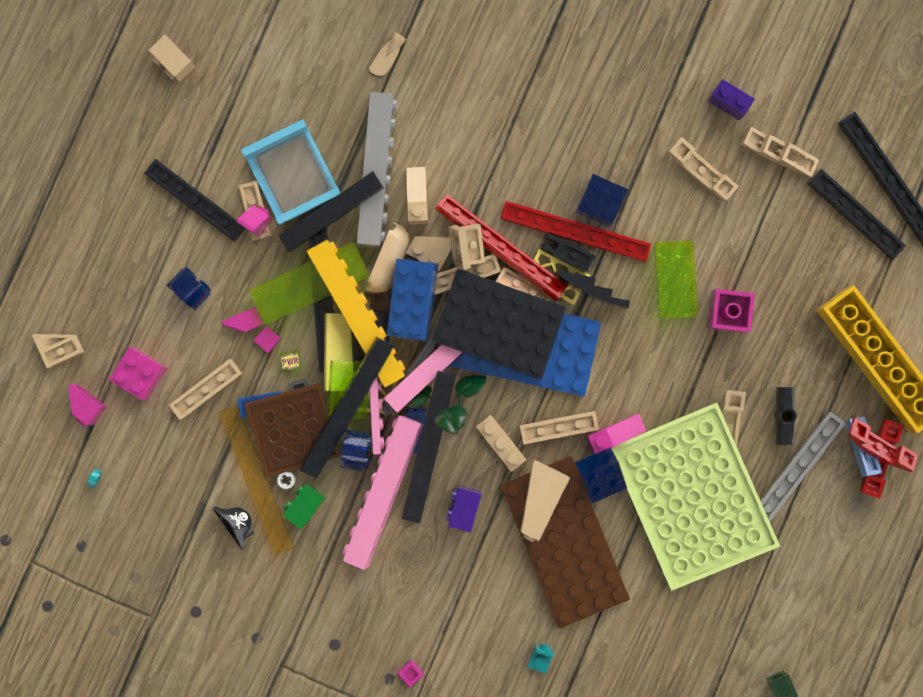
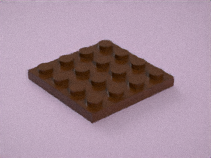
M320 382L244 404L266 476L269 477L300 468L330 417ZM338 444L328 460L341 457Z

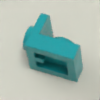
M544 643L540 645L535 644L527 665L528 668L546 674L550 661L554 657V651L551 650L552 647Z

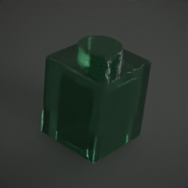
M784 670L766 678L774 697H798L790 676Z

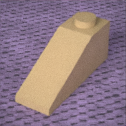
M425 167L406 168L409 225L428 224Z

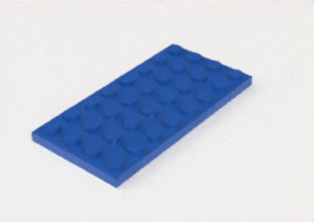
M564 314L542 380L465 353H461L448 366L585 397L601 322Z

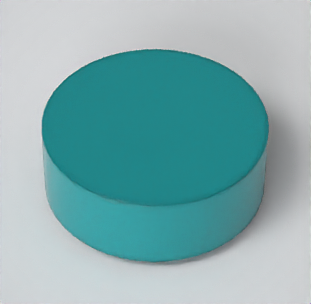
M95 468L86 486L92 489L95 488L102 476V471Z

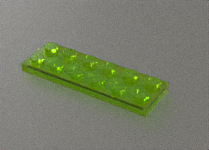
M354 242L338 249L339 252L335 254L339 260L343 259L348 267L345 271L349 277L353 276L356 283L370 277ZM313 261L249 289L264 325L331 296Z

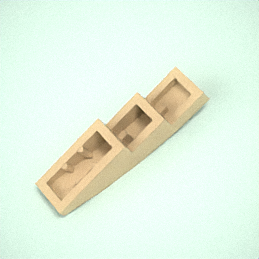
M747 127L740 142V145L808 177L813 176L819 159L790 142L784 143L771 134L765 135L753 127Z

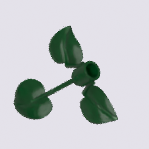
M470 375L460 379L455 386L456 392L459 393L458 406H453L439 412L435 417L436 425L444 431L457 435L459 429L465 425L467 410L462 407V396L471 397L477 394L485 385L487 377ZM427 385L405 406L416 408L423 405L427 399H431L429 394L432 392V388Z

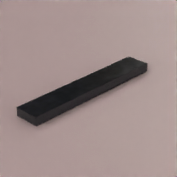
M156 158L144 172L145 175L232 241L236 242L246 228L236 222L237 220Z
M820 169L807 183L891 260H894L907 246L823 169Z
M372 171L279 235V238L287 251L291 252L384 189V186Z

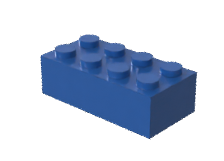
M396 259L387 336L428 340L439 264Z

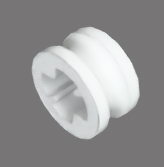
M291 471L281 473L277 480L279 486L283 489L294 486L296 483L294 473ZM284 475L291 477L290 485L282 482Z

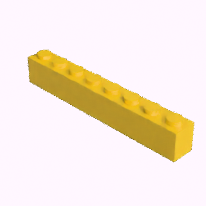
M326 240L308 250L307 253L366 354L376 336L385 340L384 338L387 335L382 326L378 328L374 321L378 319L372 310H367L365 304L368 302L363 293L358 294L355 289L358 284L354 277L347 275L345 270L348 267L343 259L339 260L335 254L339 251L334 242L329 243ZM394 348L378 374L384 387L405 376L403 371L406 369L401 360L397 362L394 354H396Z

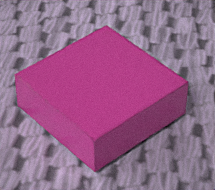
M268 326L254 339L267 353L281 340Z
M412 659L397 671V674L409 688L424 676L422 670Z

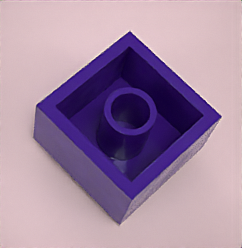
M459 485L458 489L454 488L451 498L454 505L453 508H448L446 521H449V527L471 533L482 495L481 491Z

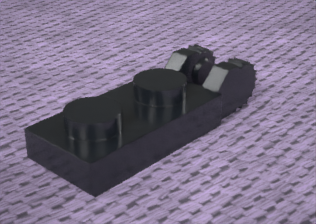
M547 233L546 238L559 245L555 250L546 244H541L540 248L553 254L554 257L585 273L588 272L596 255L563 238L560 239Z

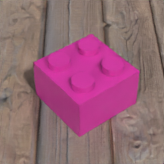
M721 289L711 291L707 329L738 333L751 332L755 293Z
M129 347L109 378V381L140 400H148L168 367L139 349Z

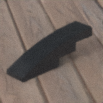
M561 270L555 271V276L586 296L605 304L624 309L629 308L630 300L612 297L613 289L594 285L596 278Z

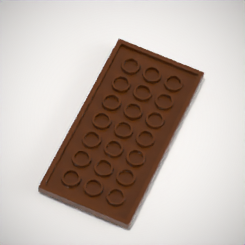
M572 456L547 465L569 476L570 479L539 541L534 539L531 542L525 539L520 531L530 472L500 484L559 629L630 600Z

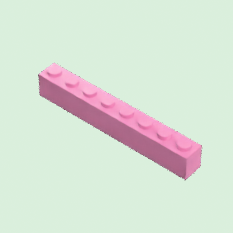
M403 415L395 418L393 421L392 429L394 430L385 442L386 451L384 454H381L378 460L379 469L377 472H374L371 478L372 487L370 490H367L364 496L365 505L363 508H360L357 514V519L359 520L357 525L351 530L350 537L352 538L350 544H347L344 548V562L363 570L369 567L413 450L415 449L424 425L423 423Z

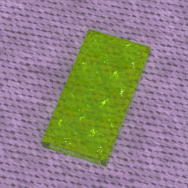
M693 240L655 242L654 253L659 319L698 317Z

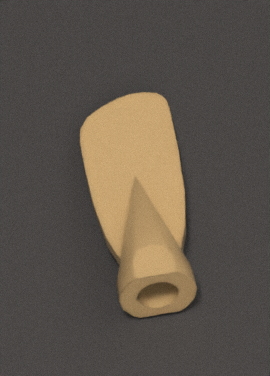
M394 32L391 40L385 44L369 67L370 72L377 76L386 75L406 39L397 32Z

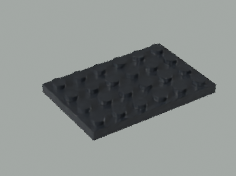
M457 268L431 342L542 380L566 307Z

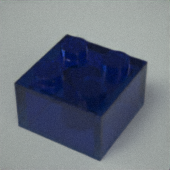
M593 174L575 213L610 228L614 223L628 189Z
M611 448L575 462L580 479L591 503L627 489L619 461Z

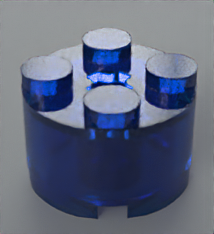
M181 268L166 286L175 292L174 294L185 304L196 311L211 295V289L203 280L198 282L196 280L197 277L189 268Z
M345 430V434H348V437H344L341 461H344V464L340 463V468L363 471V468H368L369 456L366 455V451L371 449L372 438L366 432Z

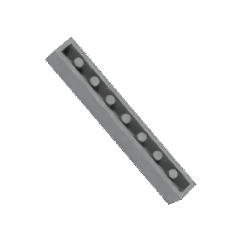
M370 92L363 177L373 171L384 186V189L360 204L357 244L363 247L381 248L382 243L386 239V232H383V224H387V213H384L385 205L388 206L389 194H386V188L390 187L391 182L388 168H392V156H389L390 149L394 147V138L391 137V131L395 130L396 119H393V111H397V100H394V95L391 93Z

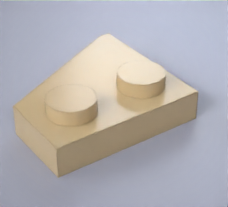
M415 236L406 254L420 262L439 264V272L452 250L450 238Z
M32 335L48 369L84 353L77 335Z

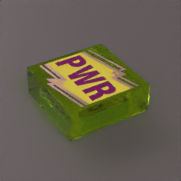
M299 350L279 353L282 372L302 370Z

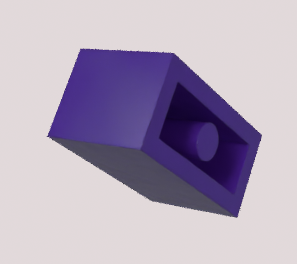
M722 79L709 97L708 102L740 121L749 110L755 98Z

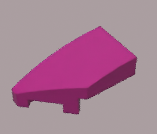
M256 307L222 321L221 325L237 330L236 332L245 333L262 326L263 322Z

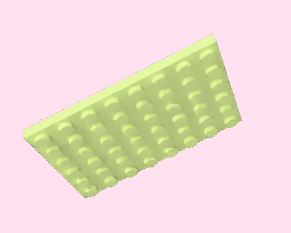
M717 402L610 448L671 591L780 547Z

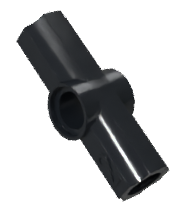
M776 387V411L774 413L776 420V445H794V422L797 418L794 411V387ZM784 411H787L789 414V417L786 421L782 419V413Z

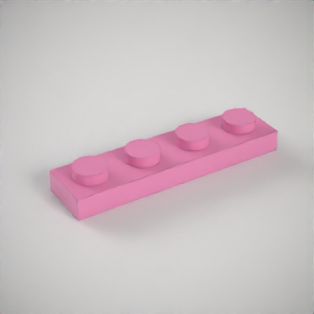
M377 377L369 389L373 454H381V449H384V437H380V430H383V418H379V411L382 410V399H378V391H381V380H377Z

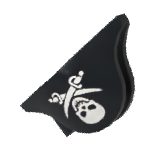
M213 507L217 517L240 549L243 550L245 539L254 534L251 528L252 520L250 514L240 507L230 509Z

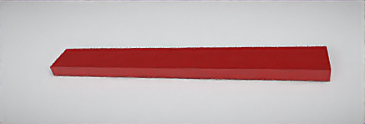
M446 195L436 205V211L459 227L480 224L483 246L555 301L558 300L568 287L449 195Z
M505 201L500 218L503 221L549 233L645 263L647 262L652 245L645 241L509 201Z

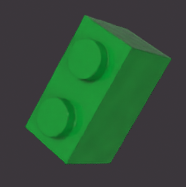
M309 483L305 486L301 485L295 493L297 495L295 500H290L284 507L286 512L283 516L299 529L305 527L327 497Z

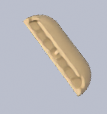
M393 223L392 229L389 230L369 277V284L365 291L368 294L388 292L394 282L396 259H404L406 256V251L410 245V238L405 228L397 223Z

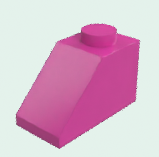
M253 205L236 222L260 238L272 218L268 215L270 213L262 206L257 208Z
M70 384L68 388L71 411L77 417L76 421L83 426L94 425L107 406L78 384Z

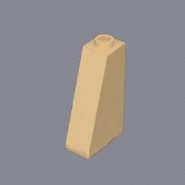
M533 459L520 528L521 533H523L522 537L531 542L534 539L540 540L570 479L569 476Z

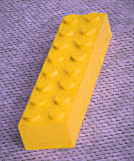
M854 285L846 287L816 309V311L901 424L905 425L904 427L908 433H919L923 430V376Z

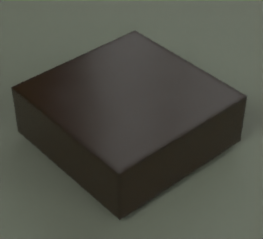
M371 293L370 310L389 313L391 293Z

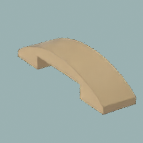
M680 137L669 150L670 155L685 171L721 199L727 201L739 187L727 175H722L697 154L695 148L683 137Z
M726 390L721 412L737 446L741 412H744L746 392Z

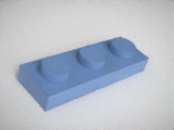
M865 417L857 418L866 423ZM853 419L845 421L848 433ZM851 440L862 477L882 473L878 459L863 451Z

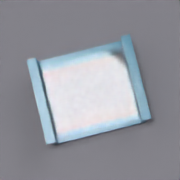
M303 119L241 149L279 225L340 194Z

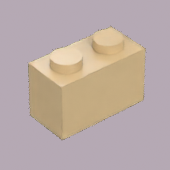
M165 34L149 49L153 55L151 59L158 66L162 64L166 68L164 72L172 80L176 78L179 82L182 81L196 67Z

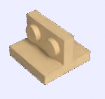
M480 224L461 227L457 225L448 226L453 263L463 270L471 268V265L484 263L485 257Z

